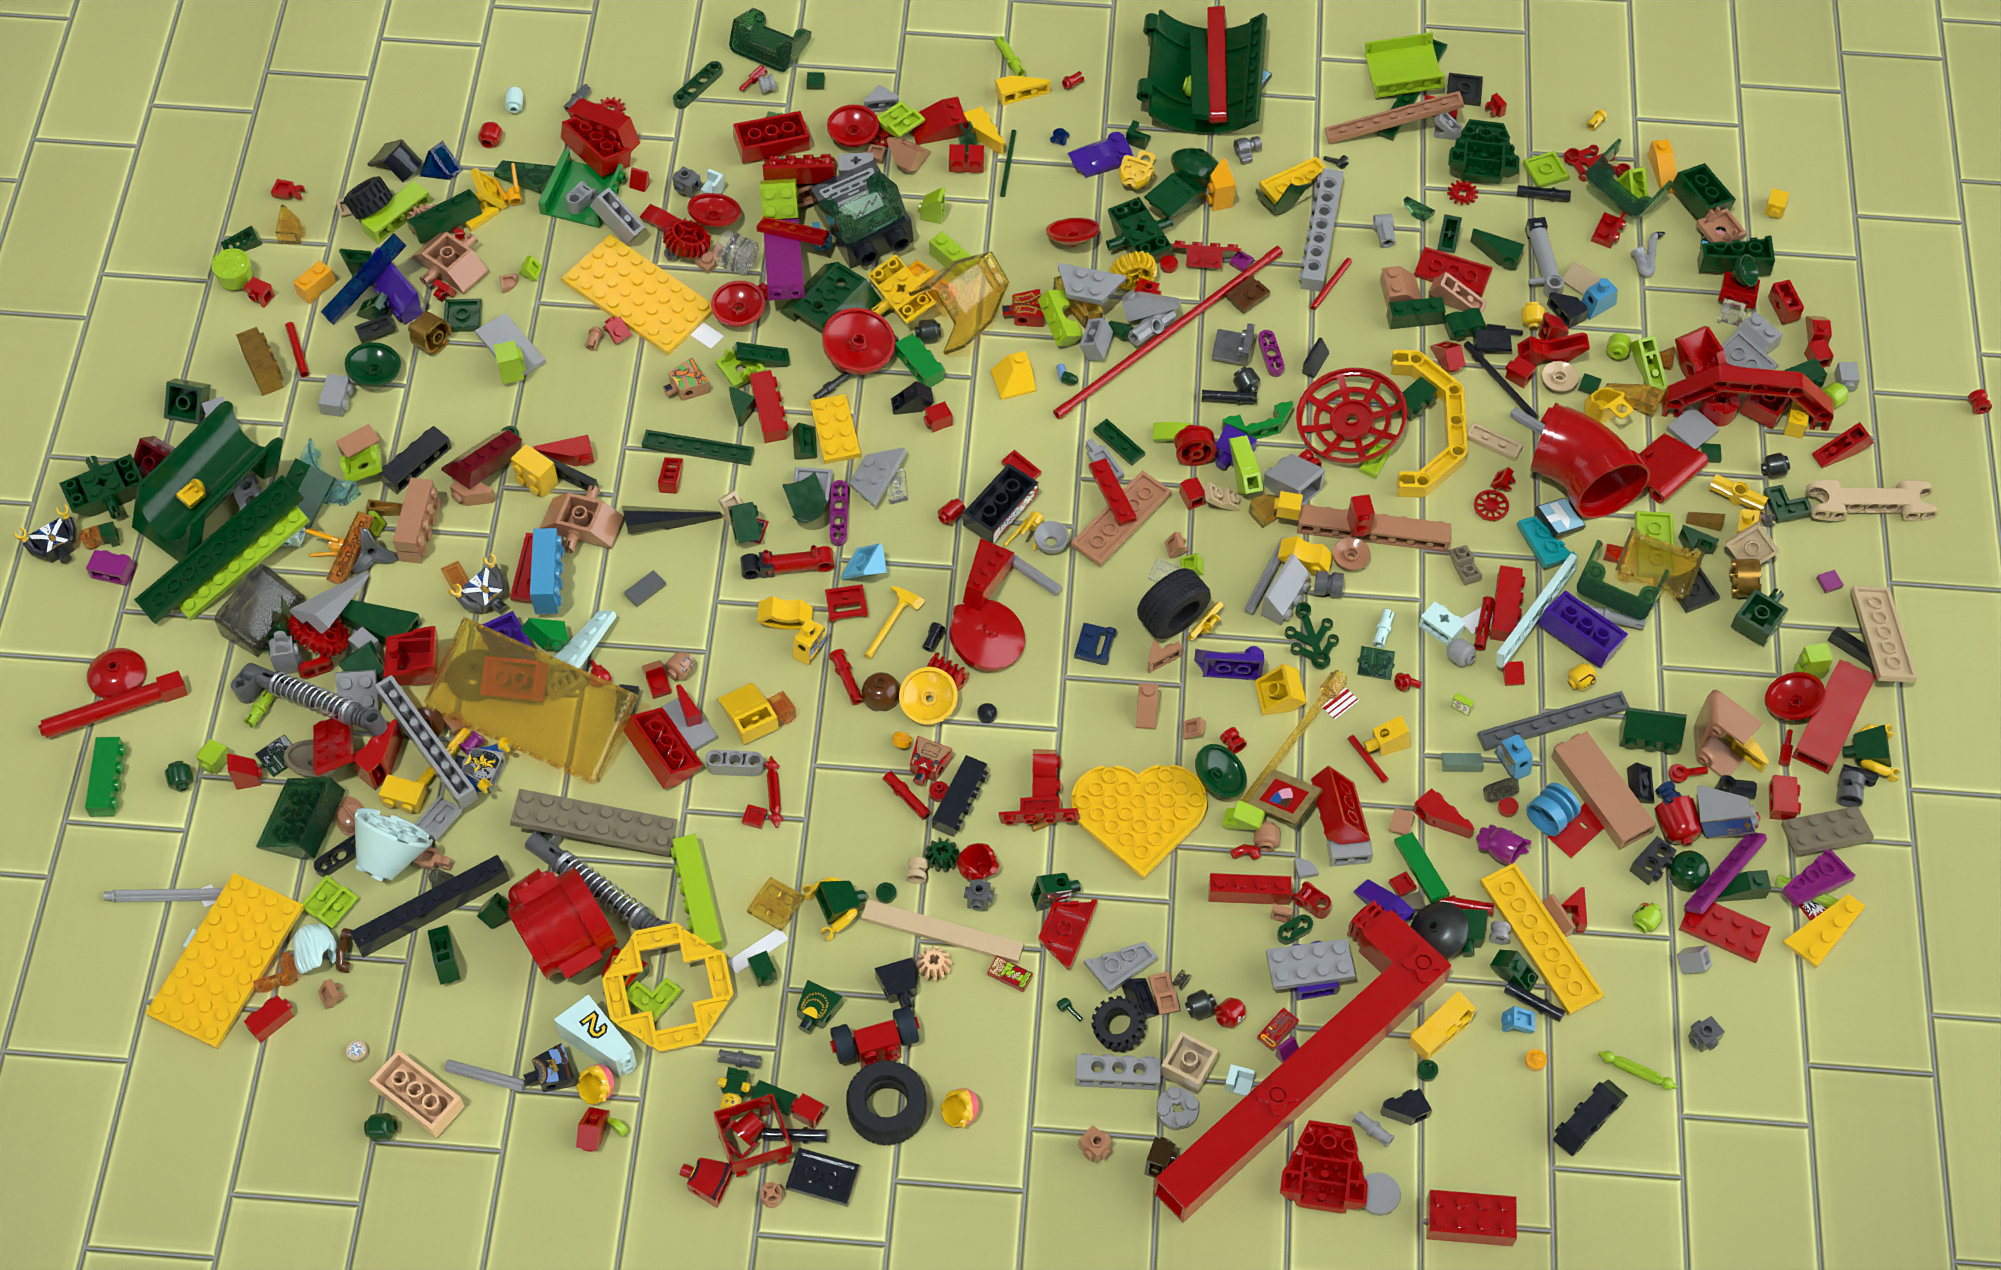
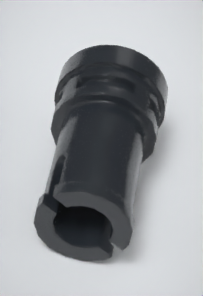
M936 622L931 623L928 636L922 645L925 651H934L938 639L941 638L945 631V627Z

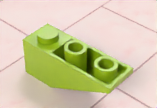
M1248 436L1230 438L1229 443L1238 494L1263 491L1260 470Z

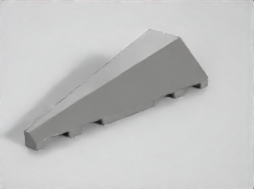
M361 573L291 608L289 611L300 622L308 621L322 634L332 625L370 575L368 573Z

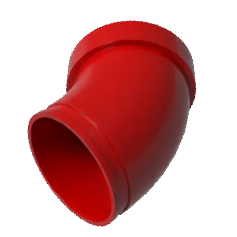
M1559 403L1554 404L1540 437L1530 471L1537 472L1562 485L1568 491V497L1577 512L1585 518H1600L1610 515L1635 500L1645 489L1650 479V471L1636 451L1630 450L1617 434L1596 419L1573 408L1559 405Z

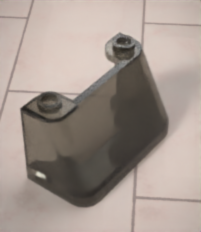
M260 564L217 611L215 623L222 637L259 657L262 650H266L269 646L268 633L280 621L281 596L289 609L305 602V596L264 564Z

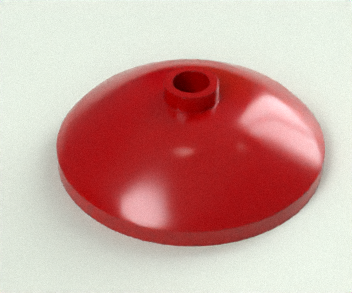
M845 105L836 109L829 116L827 130L829 136L836 143L847 147H858L871 142L876 137L879 131V120L876 114L865 106Z
M718 193L696 195L690 199L687 207L689 215L696 222L708 227L729 226L736 222L741 214V208L734 199Z
M1087 218L1062 219L1051 223L1046 228V234L1051 240L1072 247L1089 241L1099 232V224Z
M742 280L731 281L716 290L711 300V308L715 318L721 323L732 327H742L755 322L763 314L765 297L762 290L751 282Z
M110 649L101 653L92 661L87 671V682L95 695L105 699L141 687L147 675L146 664L143 658L131 649Z
M1793 672L1780 676L1770 684L1765 694V701L1773 715L1785 720H1798L1818 711L1825 701L1826 692L1823 683L1816 676L1805 672Z

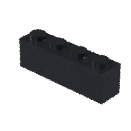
M435 426L426 430L416 441L410 443L403 452L397 454L390 463L382 467V472H379L382 483L394 493H400L409 485L411 477L417 478L452 448L449 437Z
M968 755L964 757L932 818L933 829L952 837L955 836L957 831H961L965 815H969L972 810L973 804L971 803L979 797L981 792L980 786L982 782L986 783L989 777L987 763Z

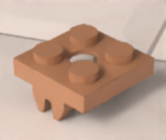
M1716 207L1715 211L1711 209L1706 217L1697 220L1696 226L1710 243L1721 241L1731 243L1733 240L1745 238L1747 234L1727 208L1721 210L1719 207ZM1716 228H1724L1726 233L1719 234L1716 232Z

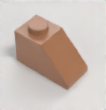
M455 481L450 486L452 498L466 506L489 504L496 501L493 490L482 482H479L470 489L458 481Z
M1139 683L1136 728L1156 729L1159 684Z

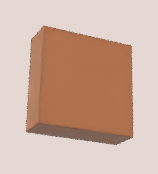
M869 144L867 153H873V160L876 163L882 164L887 147Z
M1273 903L1270 918L1286 923L1291 920L1293 908Z

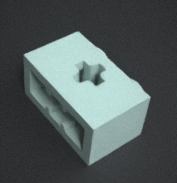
M1434 601L1422 614L1418 626L1448 646L1452 640L1460 637L1466 623L1459 616L1449 612L1445 606L1439 605Z

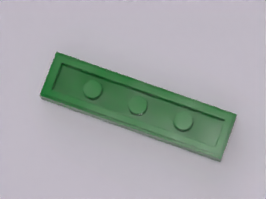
M1413 832L1395 838L1394 843L1429 901L1433 903L1449 897V890Z

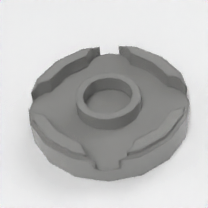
M1379 1172L1364 1177L1368 1184L1367 1203L1364 1209L1368 1213L1377 1216L1391 1213L1400 1201L1401 1192L1397 1182L1389 1175Z

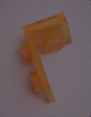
M289 951L281 953L283 961L279 963L282 973L253 981L257 993L270 992L273 988L289 986L293 982L299 981L294 960Z

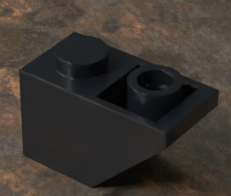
M915 381L891 398L893 414L924 411L925 408L934 404L932 388Z
M1419 1088L1417 1090H1407L1401 1097L1396 1099L1391 1097L1385 1100L1380 1113L1384 1117L1411 1126L1429 1118L1432 1109Z

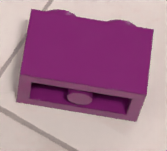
M94 550L86 567L91 579L127 586L135 569L131 557L125 554H113L107 550Z

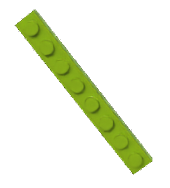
M297 506L294 507L180 603L178 607L192 621L310 522V520Z

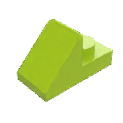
M1238 800L1235 808L1226 809L1222 826L1224 829L1260 830L1265 812Z

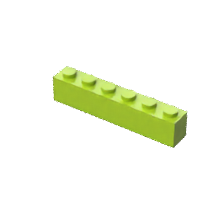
M692 834L672 839L674 847H670L672 859L676 858L678 863L674 865L676 876H681L682 880L678 884L680 893L685 894L686 900H683L685 912L690 914V918H687L689 930H694L696 936L706 941L713 948L722 950V939L697 836Z

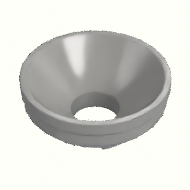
M1056 521L1043 522L1034 532L1037 547L1047 553H1056L1064 549L1069 538L1066 527ZM1054 539L1057 543L1054 546H1049L1046 544V541Z

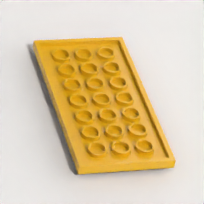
M611 234L561 278L565 285L610 316H614L615 319L621 316L627 328L666 355H670L713 314L711 302Z
M233 872L145 1014L218 1049L304 910V905Z

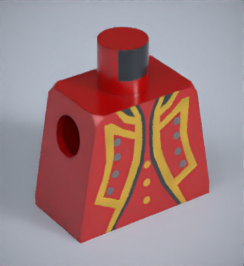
M1040 289L1013 294L1012 305H1002V316H1013L1014 325L1043 327L1044 314L1038 302V299L1041 297Z

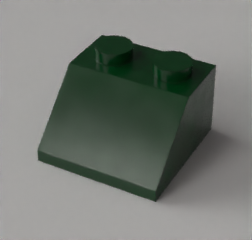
M177 378L167 381L164 418L200 424L205 414L202 403L209 401L211 385Z

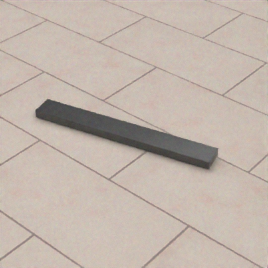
M1619 691L1479 731L1477 737L1485 752L1496 749L1503 740L1518 734L1523 740H1527L1624 712L1629 707V704L1623 692Z

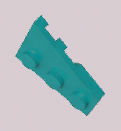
M1535 516L1518 521V528L1544 569L1563 564L1571 553L1577 555L1574 551L1570 552L1561 539L1558 541L1551 535L1550 530Z

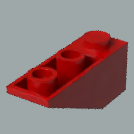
M1431 788L1415 802L1412 811L1427 825L1468 839L1472 838L1475 830L1473 824L1468 819H1464L1454 806L1449 805L1439 792Z

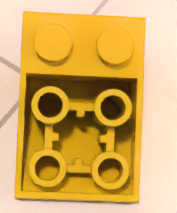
M753 682L717 698L743 745L779 729L775 712Z

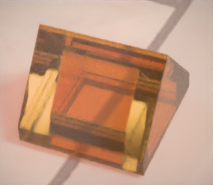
M1674 346L1659 352L1663 369L1673 371L1675 360Z

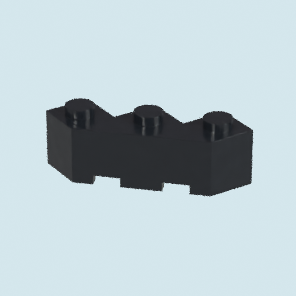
M1609 1079L1603 1083L1598 1082L1592 1090L1594 1093L1584 1103L1581 1101L1573 1110L1575 1113L1566 1123L1561 1122L1555 1129L1557 1134L1553 1140L1571 1156H1574L1582 1149L1590 1137L1598 1132L1609 1116L1616 1112L1628 1097L1624 1091Z

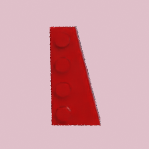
M980 538L962 603L980 610L1011 570L1015 552Z

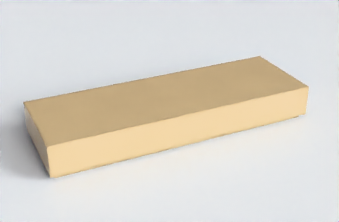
M1475 422L1472 423L1467 431L1468 441L1514 462L1523 448V444Z

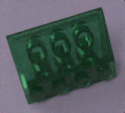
M287 778L256 847L297 859H315L346 790L332 778Z

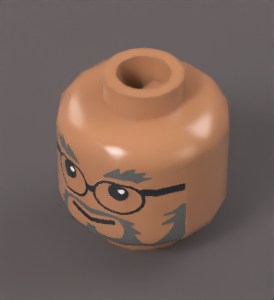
M676 652L666 663L668 670L666 673L673 680H685L695 669V661L687 652Z

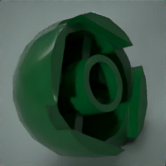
M1696 851L1680 852L1675 855L1669 867V877L1673 885L1686 892H1694L1695 889H1699L1710 876V867L1707 859Z

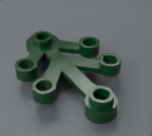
M1300 602L1296 606L1295 614L1298 618L1302 619L1307 635L1297 631L1293 626H1288L1285 629L1284 635L1287 639L1295 638L1311 646L1313 651L1302 647L1298 642H1294L1291 645L1290 652L1295 656L1301 654L1311 659V663L1315 668L1325 669L1331 661L1329 653L1333 647L1338 645L1339 637L1336 634H1330L1327 638V644L1321 650L1319 644L1326 632L1332 629L1333 621L1330 618H1324L1320 629L1315 634L1309 617L1311 606L1306 602Z

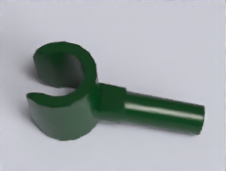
M1062 998L1057 1002L1056 1005L1061 1012L1068 1010L1079 1022L1083 1019L1074 1010L1068 998Z

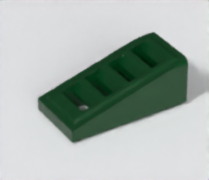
M251 225L222 241L221 245L223 250L230 249L229 245L232 244L234 249H240L245 252L263 243L257 231Z

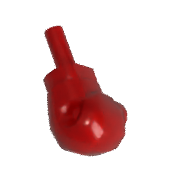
M591 660L590 664L593 667L590 675L591 685L599 688L607 686L612 681L610 673L602 665H597L594 660Z

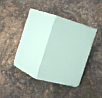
M708 169V180L701 188V194H721L725 189L724 175Z
M1231 1064L1224 1091L1247 1096L1252 1087L1255 1071Z

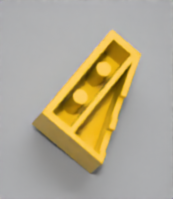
M1458 990L1434 1014H1431L1421 1027L1417 1026L1410 1033L1411 1037L1408 1044L1423 1060L1430 1059L1470 1025L1476 1007Z

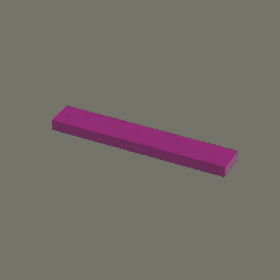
M1757 832L1746 834L1684 905L1685 910L1703 914L1767 840L1766 834Z

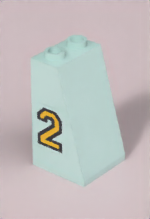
M589 995L554 1019L558 1034L563 1040L599 1064L607 1066L617 1076L627 1075L635 1069L637 1063L632 1047Z

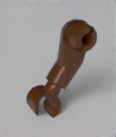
M344 928L341 931V940L336 951L335 965L336 970L339 972L348 973L351 963L345 962V955L349 946L348 940L351 937L350 931L352 929Z

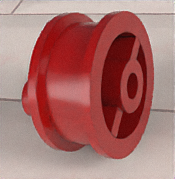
M1187 425L1184 429L1180 430L1174 437L1178 461L1187 466H1200L1210 462L1217 453L1213 431L1208 427L1200 425Z

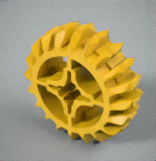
M1137 251L1134 253L1129 252L1127 255H1122L1121 258H1116V262H1112V266L1109 267V273L1126 276V282L1124 284L1121 283L1117 287L1118 290L1124 289L1125 291L1135 289L1139 278L1149 281L1155 280L1154 277L1158 271L1153 256L1143 251L1139 253Z

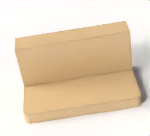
M1573 262L1563 277L1565 283L1583 295L1589 287L1599 282L1602 278L1579 262Z

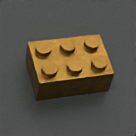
M254 327L236 334L244 358L262 396L282 389L281 381L284 378L279 370L280 366L274 358L272 349L267 344L264 333H260L258 328Z

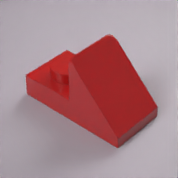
M660 660L642 666L653 699L672 694L664 665Z
M1580 887L1561 905L1567 914H1572V922L1575 925L1576 933H1584L1587 927L1585 887Z

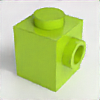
M209 739L206 745L198 751L196 758L202 770L218 774L227 762L226 754L230 753L226 746Z

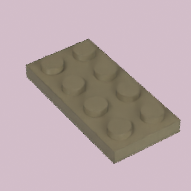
M1858 806L1782 820L1781 824L1797 856L1873 841L1874 837Z

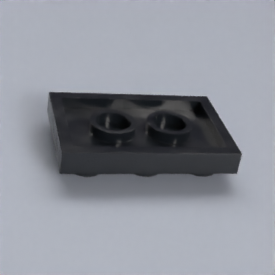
M798 1148L785 1188L789 1191L847 1207L860 1164Z

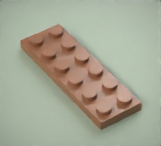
M1143 470L1123 489L1137 516L1136 520L1119 526L1109 506H1107L1071 542V547L1099 567L1171 495L1172 490Z

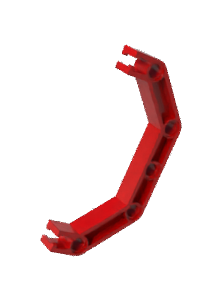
M1719 365L1667 386L1661 401L1662 416L1667 417L1668 409L1672 408L1675 409L1673 417L1678 418L1682 414L1684 407L1721 392L1788 397L1809 414V430H1815V424L1820 421L1822 422L1821 430L1828 431L1834 418L1833 400L1803 373Z

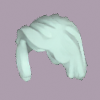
M324 924L305 925L294 935L295 966L300 974H305L313 968L320 967L322 955L327 949L331 962L336 963L337 945L333 935Z

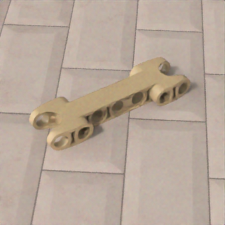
M1820 480L1811 482L1806 486L1808 495L1817 497L1823 502L1811 508V515L1814 519L1837 521L1846 518L1847 513H1902L1905 521H1924L1938 515L1936 506L1921 500V497L1927 496L1933 491L1931 484L1928 482L1902 481L1896 485V488H1842L1838 480Z

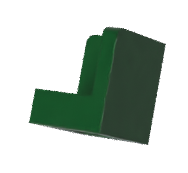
M1133 120L1126 132V140L1129 145L1143 150L1146 149L1151 136L1139 132V122Z
M497 892L481 906L477 917L489 928L493 929L508 916L507 909L509 907L507 904L510 902Z

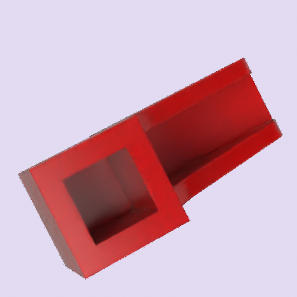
M1584 332L1551 340H1541L1529 336L1517 344L1519 357L1535 366L1547 358L1553 362L1563 361L1568 363L1590 349L1588 334Z

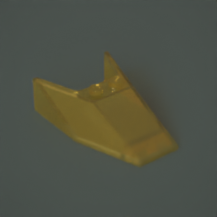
M991 251L953 261L909 292V295L914 296L930 291L937 293L954 323V328L943 351L947 355L966 348L993 322L1009 280Z

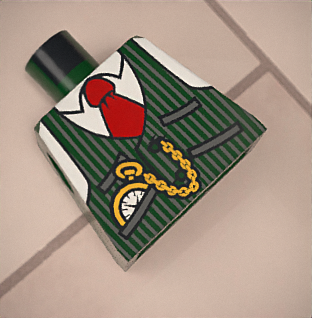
M1066 873L1037 876L1030 894L1036 912L1051 908L1053 902L1068 903L1071 893L1080 892L1081 886L1079 880L1069 881Z

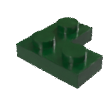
M1783 484L1765 488L1764 494L1768 497L1767 501L1770 509L1776 516V523L1812 516V507L1807 497L1789 500Z

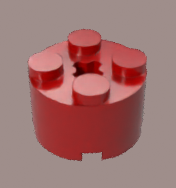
M1721 392L1701 400L1699 412L1713 424H1717V427H1723L1733 421L1741 399L1738 393Z

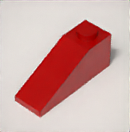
M1859 422L1813 452L1812 455L1823 469L1860 453L1874 442Z
M588 434L533 446L536 451L565 465L577 467L595 463Z

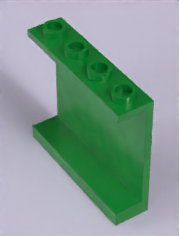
M563 150L538 202L540 214L600 228L604 221L590 207L591 203L580 214L574 215L568 212L566 195L581 181H584L590 188L597 189L598 195L608 187L618 195L621 182H624L626 176L623 164L618 165L616 172L601 177L589 165L572 161L570 152Z

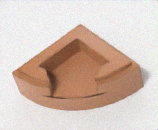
M517 273L499 276L503 294L511 291L518 282Z

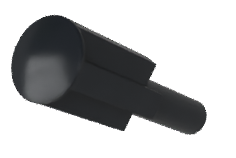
M1487 323L1485 330L1510 331L1512 335H1523V330L1508 329L1505 325Z

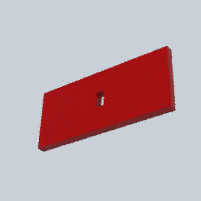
M1585 802L1581 806L1580 813L1571 822L1567 823V826L1558 835H1548L1547 838L1567 856L1572 858L1596 837L1604 827ZM1580 823H1583L1587 828L1582 827Z

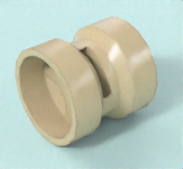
M922 857L909 858V870L907 871L906 880L916 884L926 882L927 874L925 870L928 868V860Z

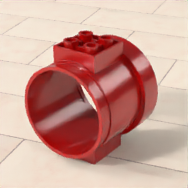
M575 867L557 877L553 871L550 873L544 871L536 876L537 880L530 884L529 881L523 883L518 887L519 891L516 892L520 903L513 908L507 909L513 924L546 980L561 972L567 981L603 959L601 953L618 944L603 912Z

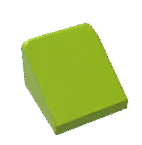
M1198 553L1181 557V569H1192L1197 575H1204V559Z

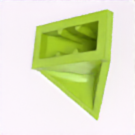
M1645 167L1627 170L1607 190L1631 205L1649 202Z

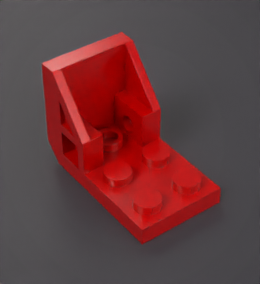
M1702 326L1675 339L1681 370L1686 378L1715 366H1734L1726 362L1724 349L1708 326Z

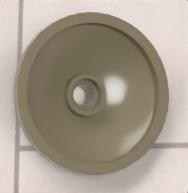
M313 739L296 742L290 745L284 753L286 766L294 773L305 777H326L336 773L343 767L341 766L316 776L313 771Z

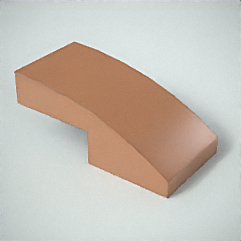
M1169 971L1148 976L1159 1015L1180 1011Z

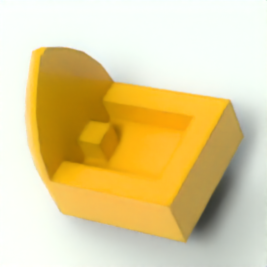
M192 479L176 495L180 501L191 509L206 497V490L201 480Z

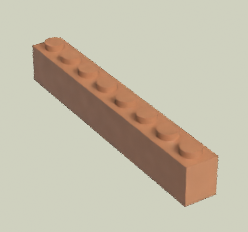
M1301 504L1297 527L1298 534L1337 539L1355 537L1369 543L1439 552L1448 551L1451 523L1412 519L1405 516L1396 517L1387 514H1375L1370 534L1352 536L1347 520L1348 509L1341 510Z

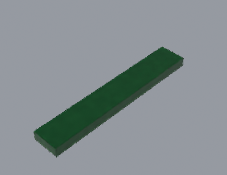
M647 429L641 444L644 449L749 466L755 451L754 447Z

